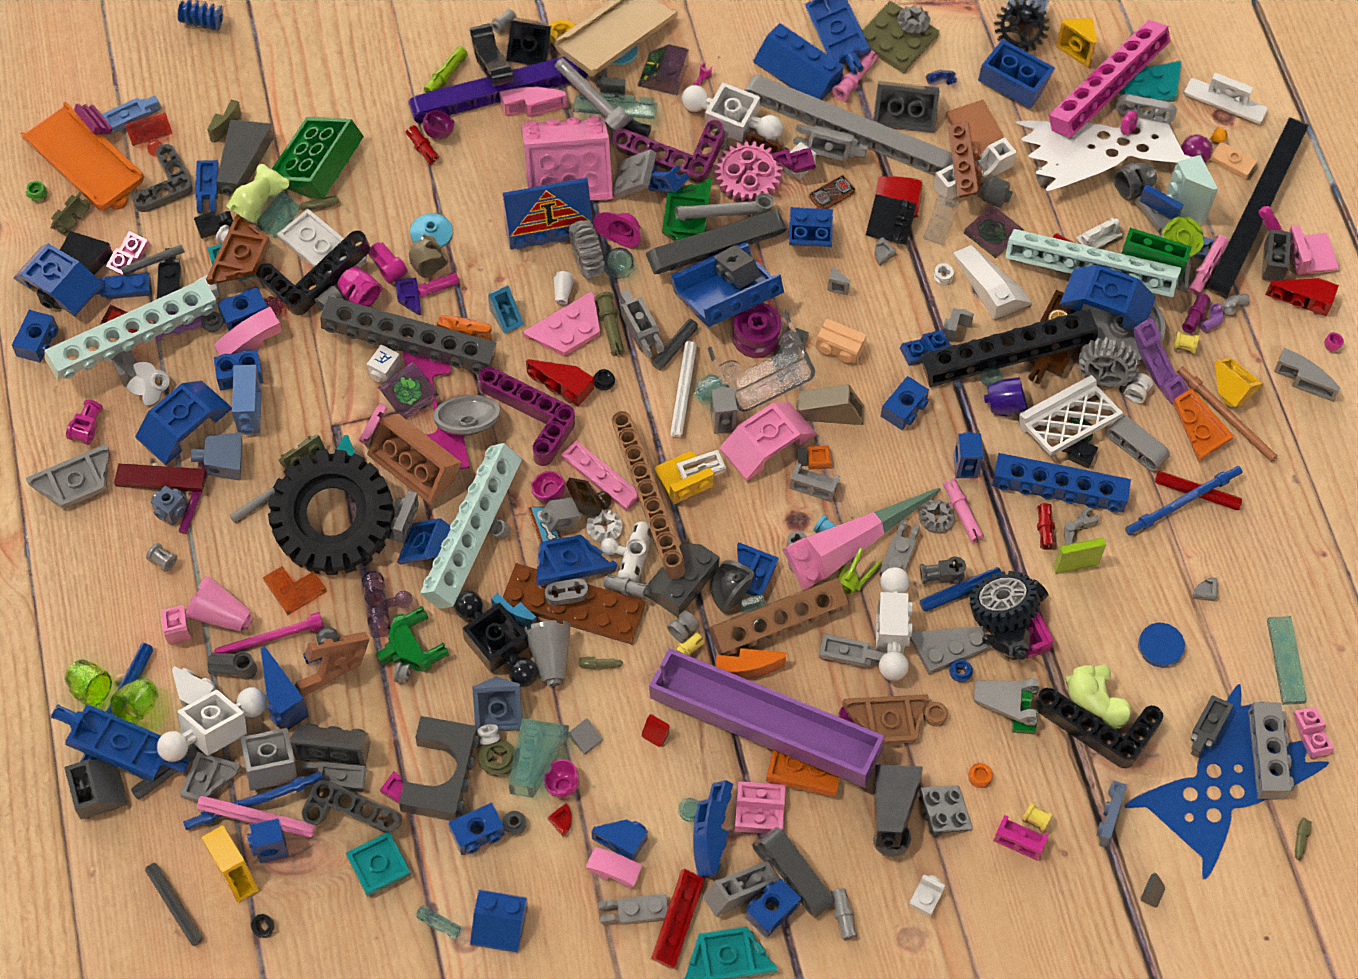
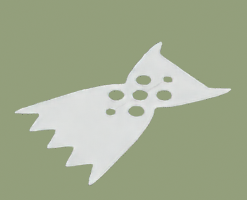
M1138 118L1136 127L1141 132L1137 135H1123L1120 131L1121 125L1113 128L1101 124L1086 123L1070 138L1052 131L1050 121L1016 122L1019 125L1034 129L1033 132L1023 137L1022 141L1041 145L1028 157L1048 162L1042 167L1043 170L1039 169L1036 171V174L1056 178L1046 188V191L1099 174L1119 164L1128 156L1175 163L1191 158L1184 155L1169 123ZM1101 131H1106L1110 134V138L1103 140L1097 134ZM1156 134L1159 138L1152 139L1151 135ZM1124 137L1130 143L1126 146H1121L1117 143V139ZM1093 144L1095 148L1089 149L1087 146ZM1146 144L1149 150L1147 152H1139L1136 146ZM1113 148L1119 154L1116 157H1109L1106 155V150Z

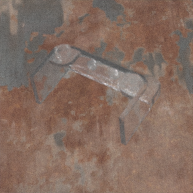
M787 310L782 312L790 330L785 332L779 339V345L783 352L743 371L741 365L734 360L720 364L712 347L707 348L711 361L724 386L727 388L734 387L736 405L739 411L746 412L809 382L815 375L812 361Z

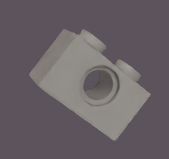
M721 386L711 389L710 413L714 434L733 432L736 429L737 405L734 387L727 388Z

